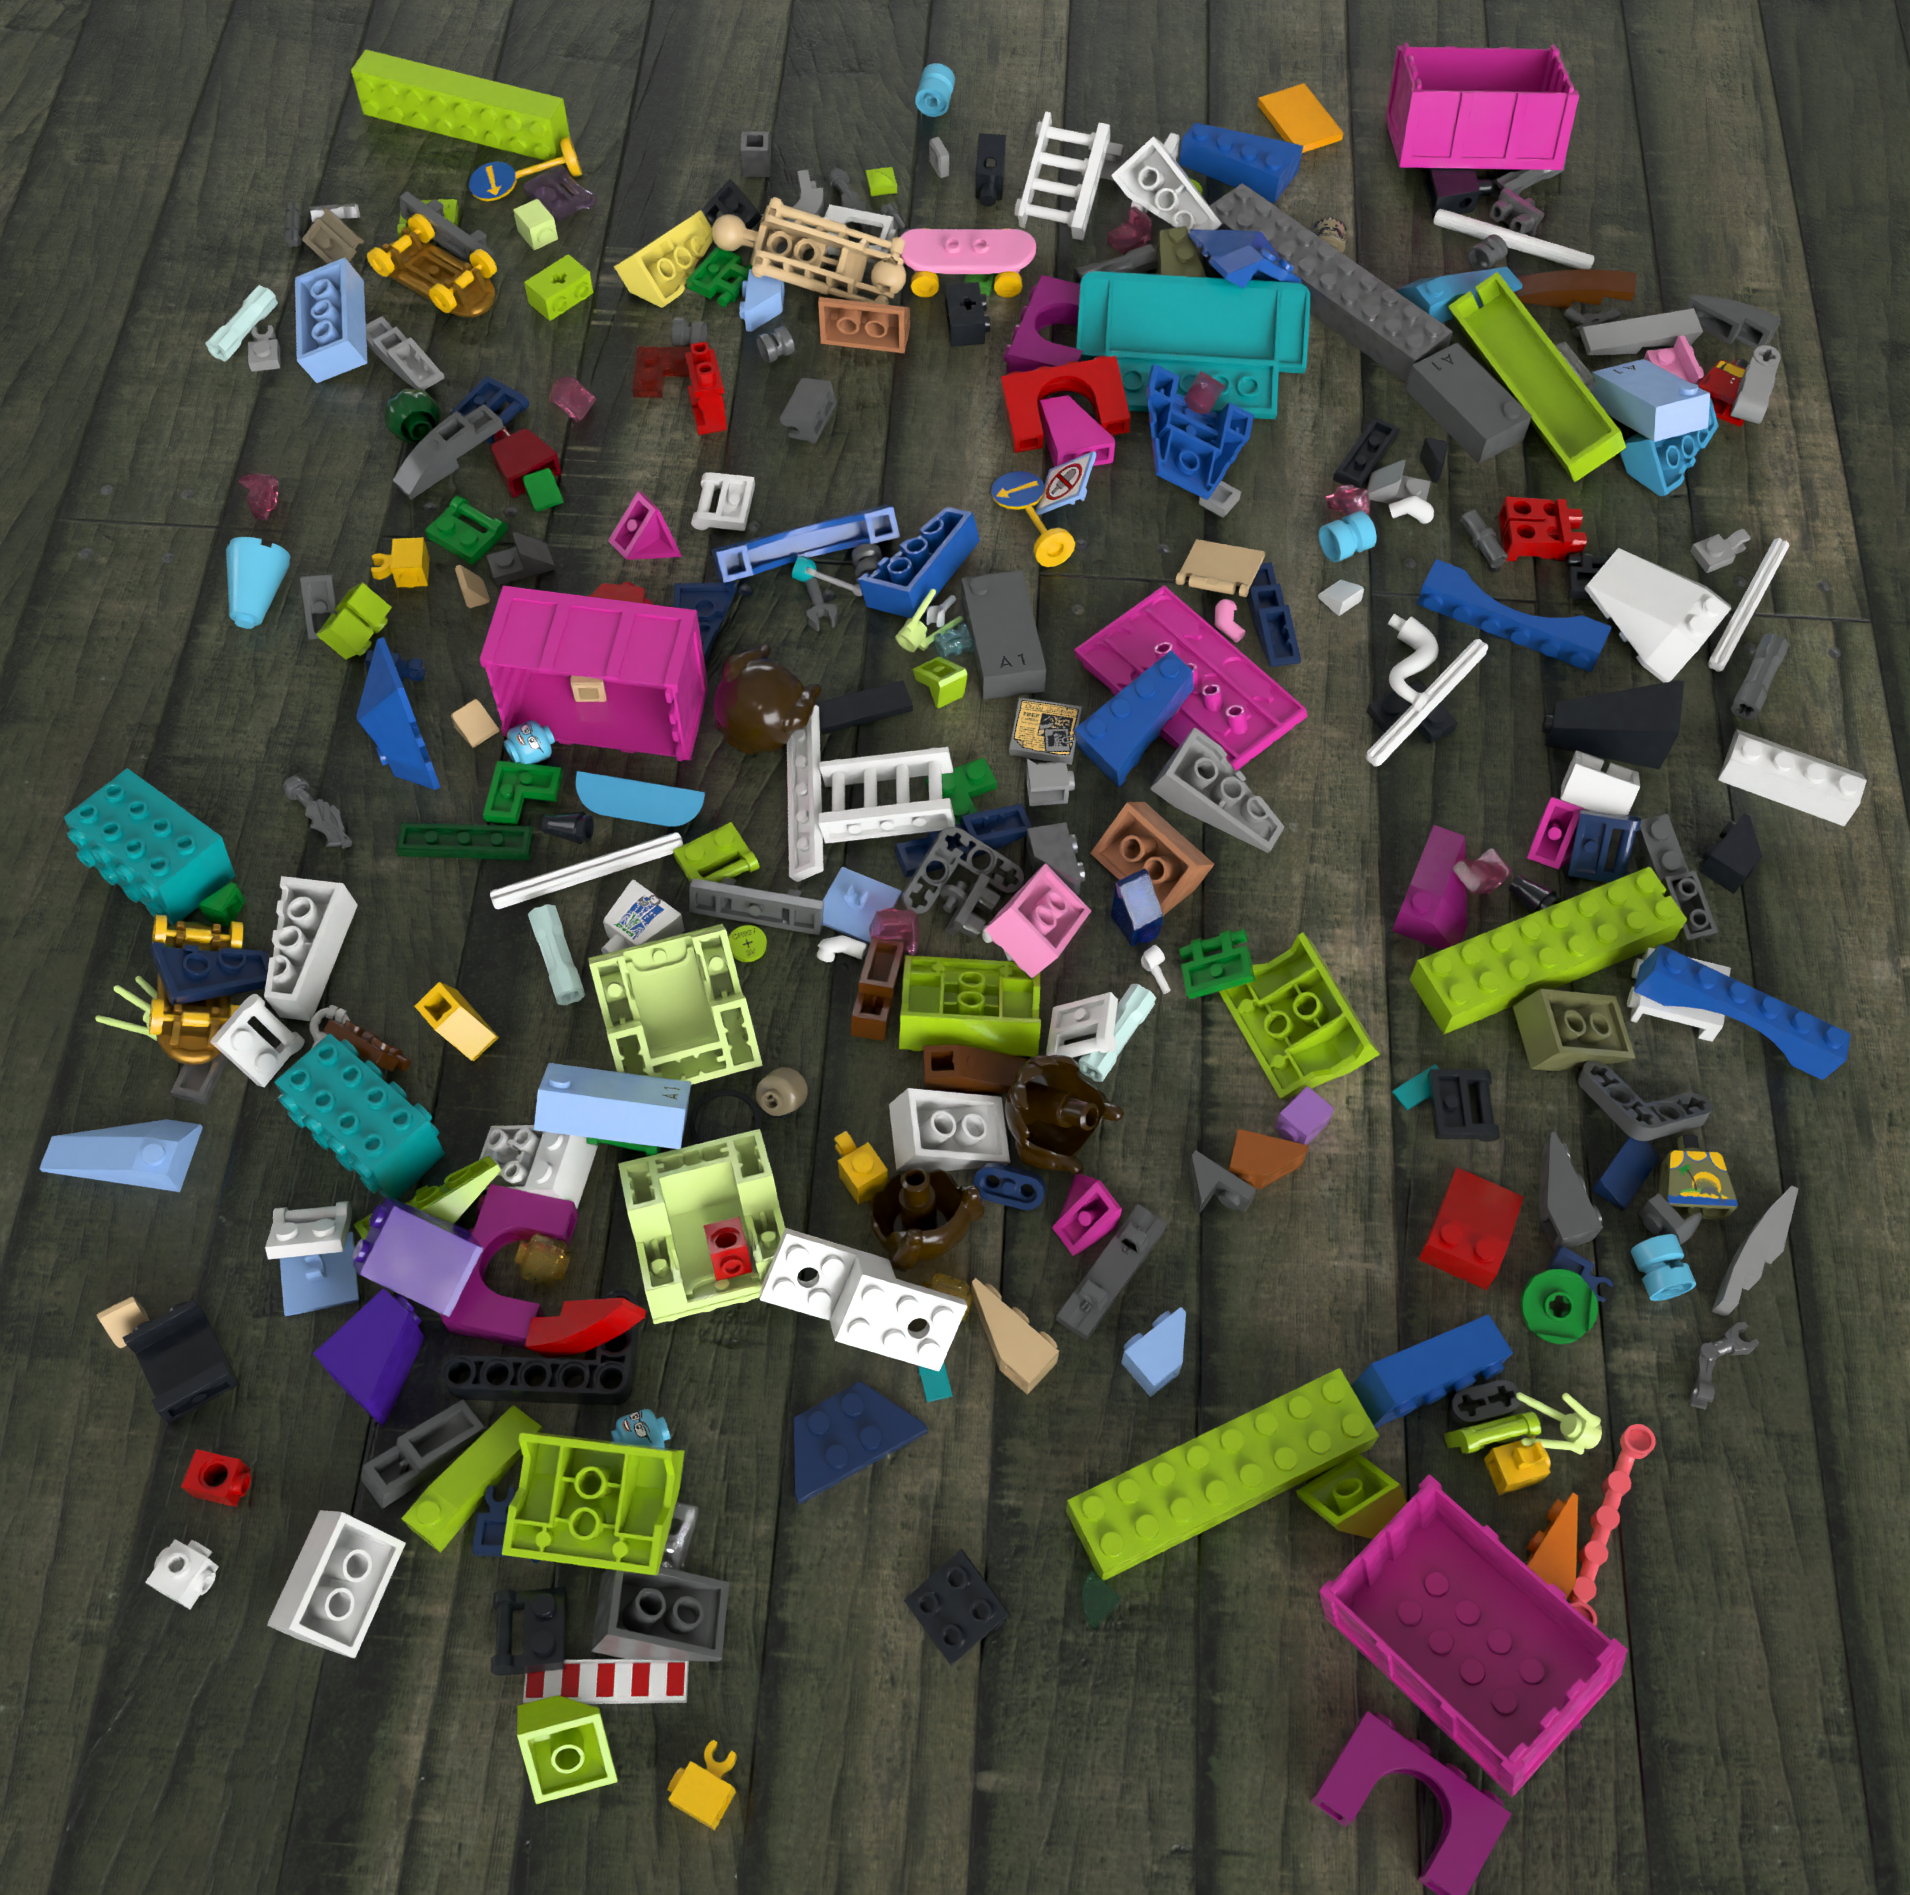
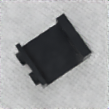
M194 1299L174 1305L168 1310L167 1314L154 1321H146L137 1325L131 1333L122 1337L125 1344L136 1354L155 1395V1398L151 1401L157 1413L169 1424L240 1385L204 1310Z

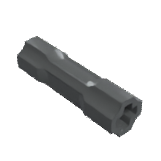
M1566 158L1563 170L1519 169L1492 180L1491 197L1497 201L1501 191L1505 188L1519 195L1523 189L1563 172L1567 163Z
M1152 244L1130 250L1123 256L1073 269L1074 283L1081 284L1083 276L1092 271L1140 274L1158 268L1157 252L1152 247Z
M1774 633L1763 636L1754 654L1747 676L1730 708L1735 716L1742 717L1745 720L1756 719L1767 697V691L1789 647L1785 638L1779 637Z

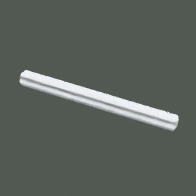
M1438 209L1434 217V224L1482 240L1491 234H1496L1506 242L1508 248L1576 269L1591 270L1595 257L1593 255L1447 210Z
M1781 538L1773 540L1707 663L1710 669L1720 672L1726 666L1789 548L1788 541H1783Z
M1475 639L1425 691V693L1430 695V698L1424 708L1417 712L1411 705L1367 751L1366 760L1372 763L1373 766H1380L1486 655L1488 645L1480 639Z
M678 832L668 834L492 890L490 897L495 909H501L673 854L674 849L683 846V841Z

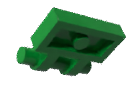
M717 246L687 278V289L709 299L716 293H719L721 295L717 301L720 306L726 307L740 296L743 281H748L749 269H752V265L749 264L746 268L742 267L741 256L730 251H724ZM730 277L735 278L732 283L727 282Z
M1231 929L1221 931L1220 936L1206 940L1202 938L1191 940V944L1179 948L1183 960L1194 959V961L1181 964L1186 995L1190 999L1255 981L1250 951L1246 945L1236 948L1237 944L1248 941L1245 929L1233 932ZM1220 949L1223 950L1221 953L1207 957V953Z

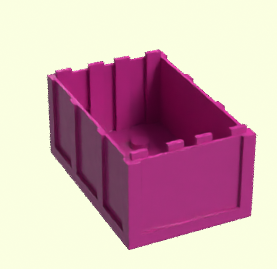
M1404 42V45H1397L1385 120L1399 167L1563 170L1579 93L1577 90H1574L1572 81H1570L1567 70L1564 68L1563 61L1560 58L1559 48H1556L1555 45H1551V48L1514 49L1510 47L1457 48L1456 46L1409 47L1408 42Z
M510 586L502 587L480 656L481 666L486 669L502 722L501 732L503 736L507 738V733L511 728L526 721L535 720L541 727L547 725L555 741H558L560 744L571 745L573 743L618 749L621 752L628 753L641 752L677 757V761L691 760L708 692L697 610ZM571 675L603 679L607 701L576 702L571 687Z
M1429 1474L1418 1485L1419 1491L1348 1567L1333 1582L1329 1579L1319 1590L1325 1619L1513 1797L1621 1676L1628 1649L1615 1638L1610 1640L1565 1600L1566 1594L1553 1583L1549 1586L1499 1541V1535L1488 1525L1485 1527L1481 1526L1442 1491V1485Z

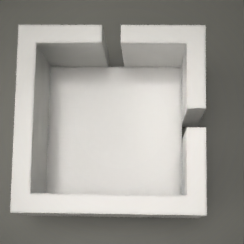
M1576 750L1561 785L1560 800L1578 805L1592 812L1620 816L1628 815L1640 788L1639 772L1611 762L1606 773L1601 772L1604 760Z

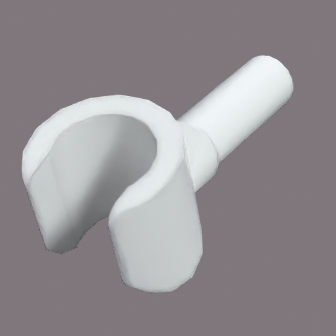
M950 595L939 606H928L926 625L937 623V627H943L945 625V612L956 601V597Z
M1153 945L1144 952L1141 958V965L1145 970L1151 971L1162 993L1166 994L1171 989L1161 972L1162 970L1158 966L1165 960V956L1158 946Z

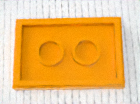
M1305 83L1258 98L1257 106L1284 141L1303 145L1302 153L1341 141L1344 132Z

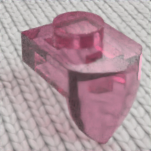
M1200 371L1184 397L1185 402L1193 412L1208 414L1225 388V385Z
M569 376L561 378L554 383L549 396L551 404L556 403L577 423L583 419L597 400L574 377Z
M252 473L241 477L238 482L250 490L246 499L254 518L266 520L271 509H274L277 503V478L263 473Z
M1347 484L1336 488V493L1326 496L1328 508L1342 511L1345 516L1357 511H1363L1369 516L1370 499L1368 490Z
M894 908L876 911L869 927L871 939L872 937L903 939L907 951L911 955L915 954L920 939V926L917 914L912 910H896Z

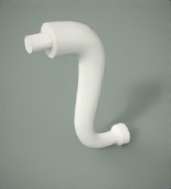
M1394 614L1389 620L1388 625L1398 630L1397 638L1411 646L1415 652L1392 668L1389 675V683L1399 696L1412 703L1413 709L1420 712L1428 702L1430 695L1425 692H1416L1406 684L1404 679L1426 669L1436 660L1439 652L1438 643L1434 635L1412 616L1406 621Z

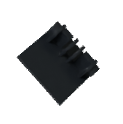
M962 1549L904 1600L951 1666L993 1629L996 1631L1007 1622L1006 1617L1010 1615Z

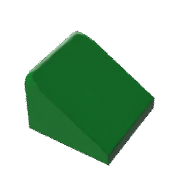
M550 468L525 475L522 478L525 492L535 512L564 503Z
M231 882L202 900L198 906L208 921L230 928L231 921H235L246 901L237 884Z

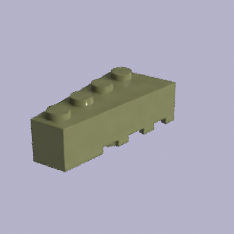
M1187 226L1159 230L1157 275L1207 278L1192 239L1188 235Z

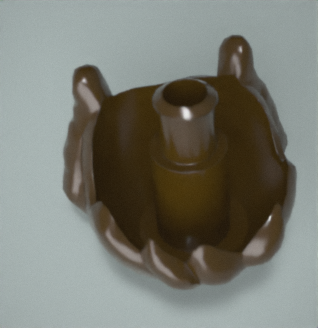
M765 643L757 648L736 653L724 661L722 680L718 685L714 698L715 725L717 730L724 734L729 745L738 748L744 754L772 752L781 749L789 741L794 731L802 730L806 727L809 718L813 714L815 700L821 693L819 684L812 683L804 687L793 673L779 662L768 658L771 648Z
M1038 1055L1031 1057L1025 1066L1021 1067L1017 1072L1015 1081L1009 1088L1005 1104V1114L1008 1127L1015 1138L1016 1153L1022 1163L1044 1170L1068 1171L1079 1175L1083 1172V1163L1075 1156L1094 1133L1101 1119L1119 1121L1122 1119L1124 1112L1120 1106L1111 1103L1105 1094L1093 1083L1089 1082L1082 1074H1079L1080 1065L1069 1056Z
M911 1168L906 1170L902 1176L897 1174L891 1177L886 1183L883 1192H877L868 1198V1205L872 1211L870 1218L872 1231L880 1244L887 1250L892 1268L901 1272H906L913 1268L915 1263L934 1260L944 1255L962 1241L969 1230L971 1222L980 1220L985 1212L984 1199L980 1196L978 1187L975 1185L968 1186L967 1188L962 1185L959 1187L952 1175L942 1169L927 1172L921 1168Z

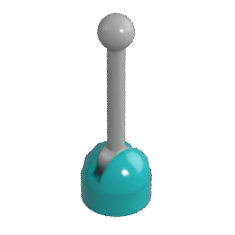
M799 555L792 571L793 579L806 582L808 579L816 577L851 590L856 596L863 595L859 584L852 585L818 572L813 560Z

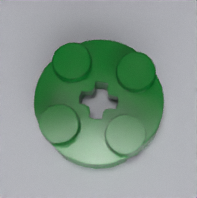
M1548 1269L1531 1276L1520 1296V1313L1525 1327L1546 1342L1555 1344L1572 1343L1582 1337L1585 1332H1588L1594 1326L1597 1318L1598 1303L1593 1290L1590 1289L1580 1275L1569 1270ZM1557 1295L1562 1296V1302L1568 1304L1567 1311H1561L1560 1317H1555L1554 1311L1549 1309L1550 1301H1555Z

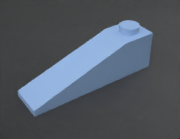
M165 1119L52 1136L39 1169L42 1172L180 1192L203 1127L201 1124Z

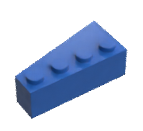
M1194 123L1182 138L1179 165L1235 188L1243 183L1267 201L1275 204L1299 171L1303 145Z
M946 507L919 529L921 533L919 536L910 540L906 539L900 544V551L892 558L884 557L879 561L876 571L871 575L865 573L858 578L866 606L912 619L930 590L935 589L936 594L932 598V602L980 541L973 512Z
M1170 650L1074 729L1077 747L1118 788L1125 782L1130 770L1140 762L1142 754L1151 742L1154 743L1161 734L1160 730L1165 723L1172 719L1193 691V670Z
M1488 1314L1371 1363L1350 1386L1376 1429L1396 1418L1407 1415L1424 1404L1430 1405L1440 1400L1453 1390L1459 1392L1468 1388L1476 1382L1475 1379L1481 1376L1485 1380L1494 1377L1505 1369L1502 1363L1513 1352Z

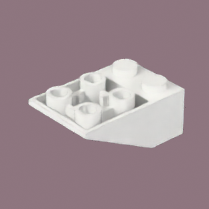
M534 1125L491 1126L479 1160L490 1156L498 1164L501 1171L481 1194L486 1195L490 1184L572 1201L576 1209H578L598 1146L587 1144V1137L534 1130Z

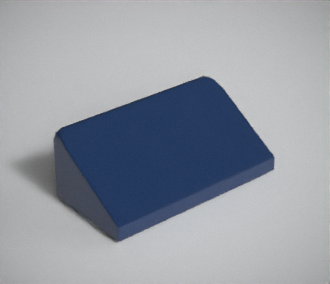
M1629 1137L1597 1182L1593 1191L1624 1211L1660 1159V1156L1647 1141H1639Z

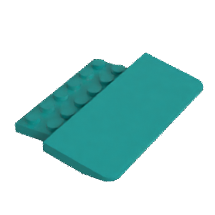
M1092 271L1085 274L1081 279L1076 349L1082 350V361L1093 360L1098 356L1117 357L1129 411L1149 412L1146 388L1151 367L1156 364L1180 376L1177 394L1216 414L1230 402L1253 414L1254 418L1276 419L1279 372L1305 374L1310 292L1303 284L1291 282L1250 280L1243 289L1222 278Z

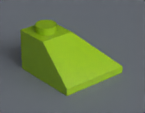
M1360 1454L1335 1466L1296 1491L1299 1499L1337 1530L1374 1539L1407 1504L1401 1485Z
M560 1695L517 1706V1737L536 1804L618 1782L599 1708Z

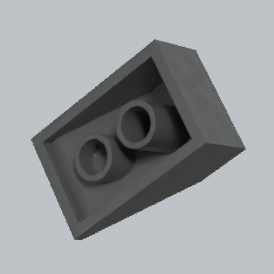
M660 1567L658 1575L606 1569L601 1576L591 1652L629 1660L719 1662L722 1659L729 1582L665 1567Z

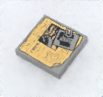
M1019 697L1009 755L1072 765L1076 746L1074 729L1079 726L1082 707Z

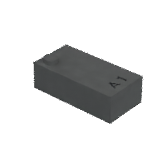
M1458 343L1413 364L1405 390L1478 464L1524 440L1532 415Z
M1023 570L961 578V604L983 700L1044 692L1046 665Z

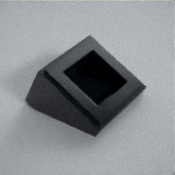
M1425 438L1420 453V460L1431 481L1437 483L1445 463L1448 443L1444 440Z

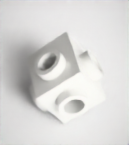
M175 1539L170 1547L165 1548L158 1555L154 1564L155 1569L145 1583L186 1608L191 1609L198 1597L205 1594L212 1586L216 1577L215 1572L219 1566L208 1558L212 1551L203 1545L191 1540L188 1546Z

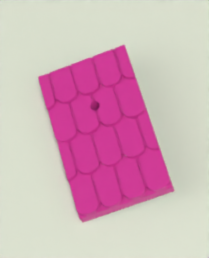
M1165 585L1074 649L1076 658L1082 662V666L1109 687L1113 695H1117L1172 650L1193 670L1194 689L1172 719L1165 723L1160 730V736L1177 749L1195 727L1223 748L1227 753L1225 758L1235 771L1239 770L1251 758L1253 759L1273 744V741H1277L1294 728L1296 724L1307 718L1306 708Z

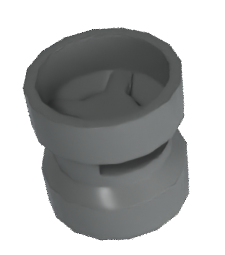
M1496 234L1487 236L1481 244L1474 246L1468 253V261L1475 271L1491 269L1496 263L1502 261L1508 253L1506 242Z
M675 318L672 327L673 346L684 347L689 344L706 342L707 323L705 321L696 320L692 323L686 318Z
M785 326L774 329L772 334L764 333L756 337L759 353L767 364L776 361L780 355L788 356L795 352L793 339Z
M863 544L853 550L852 561L856 568L855 576L858 584V578L863 574L871 575L878 569L877 563L883 559L879 546Z

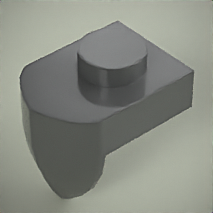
M1660 1193L1651 1198L1638 1214L1642 1218L1645 1227L1651 1233L1657 1236L1666 1234L1676 1235L1680 1245L1690 1239L1702 1218V1212L1700 1211L1684 1220Z

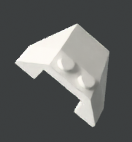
M1620 548L1614 552L1584 588L1607 619L1611 617L1621 630L1619 636L1624 642L1629 641L1639 654L1636 658L1640 664L1663 683L1670 682L1731 610V605L1707 586Z

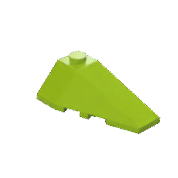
M487 1156L449 1174L444 1180L445 1184L440 1187H428L426 1185L416 1190L417 1195L404 1204L454 1224L497 1176L501 1169L490 1156ZM372 1213L353 1224L364 1240L372 1227L369 1225Z

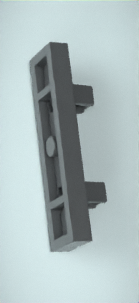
M408 191L399 197L401 217L408 221L416 213L424 216L434 229L435 236L433 240L464 262L471 264L469 257L476 249L484 250L494 260V252L487 248V236L480 230H476L471 235H468L444 218L443 204L438 200L434 199L425 204Z
M726 877L723 878L721 883L693 878L689 886V912L814 935L821 934L824 901L801 897L802 891L789 889L787 894L740 887L736 886V879Z
M1137 1204L1059 1311L1056 1321L1087 1341L1163 1235L1168 1223ZM1125 1239L1136 1247L1137 1252L1121 1242Z

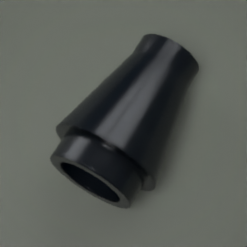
M583 811L557 815L546 814L542 821V830L544 834L554 835L577 844H582L584 841L589 842L594 833V820L592 816L586 815Z
M1522 875L1516 877L1509 887V891L1517 897L1531 914L1561 902V899L1556 896V891L1530 881Z

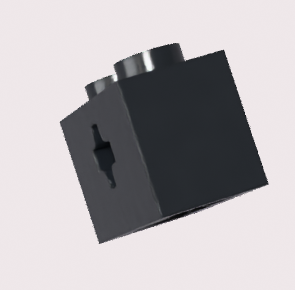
M979 282L945 284V310L951 347L985 344V332H990L989 314H984V311H987L986 294H981Z

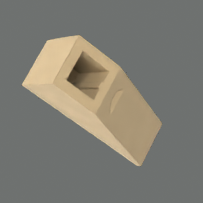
M975 1278L972 1281L971 1296L999 1370L1028 1395L1057 1364L1059 1351L1056 1349L1057 1344L1047 1333L1043 1331L1038 1333L1029 1325V1319L1021 1310L1016 1307L1011 1309L1001 1301L1002 1296L989 1283L983 1285Z

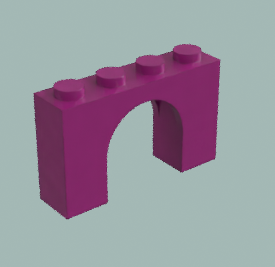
M1041 275L1037 286H1032L1029 295L1030 303L1029 305H1024L1021 313V324H1016L1014 328L1012 345L1008 344L1005 349L1004 362H1007V374L1015 371H1033L1042 366H1061L1070 361L1082 362V350L1049 342L1038 333L1044 327L1052 324H1069L1078 327L1080 284Z
M490 1184L486 1196L482 1195L477 1205L478 1219L475 1228L469 1229V1232L484 1249L450 1317L441 1313L440 1317L450 1333L533 1351L525 1347L531 1317H546L540 1304L502 1296L491 1291L485 1282L487 1266L498 1250L516 1241L529 1240L544 1244H550L554 1240L564 1241L565 1244L553 1246L568 1249L579 1214L572 1201Z
M1367 1711L1357 1722L1310 1802L1346 1827L1353 1822L1373 1786L1381 1777L1390 1774H1405L1420 1780L1433 1792L1439 1802L1443 1816V1828L1441 1837L1417 1880L1437 1895H1467L1509 1820L1511 1813L1502 1807L1504 1802L1497 1795L1486 1789L1479 1791L1466 1782L1468 1777L1459 1768L1450 1763L1442 1765L1431 1757L1432 1751L1424 1743L1412 1737L1407 1740L1395 1731L1396 1725L1390 1719L1380 1713L1375 1712L1372 1715Z

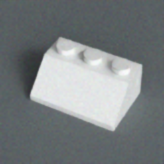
M320 1510L267 1626L304 1642L355 1658L406 1543L343 1512Z

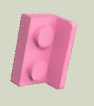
M1685 335L1678 336L1674 347L1646 351L1643 358L1689 383L1699 385L1704 379L1703 368L1699 366L1694 356L1693 347L1689 345Z

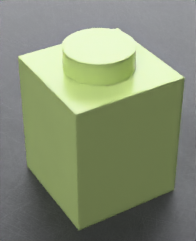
M538 199L513 209L517 230L533 250L558 240L554 217Z

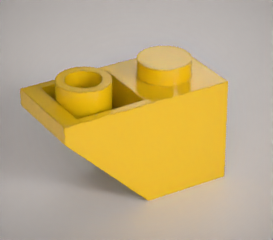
M438 982L414 1006L435 1031L471 1061H475L499 1038L457 989Z

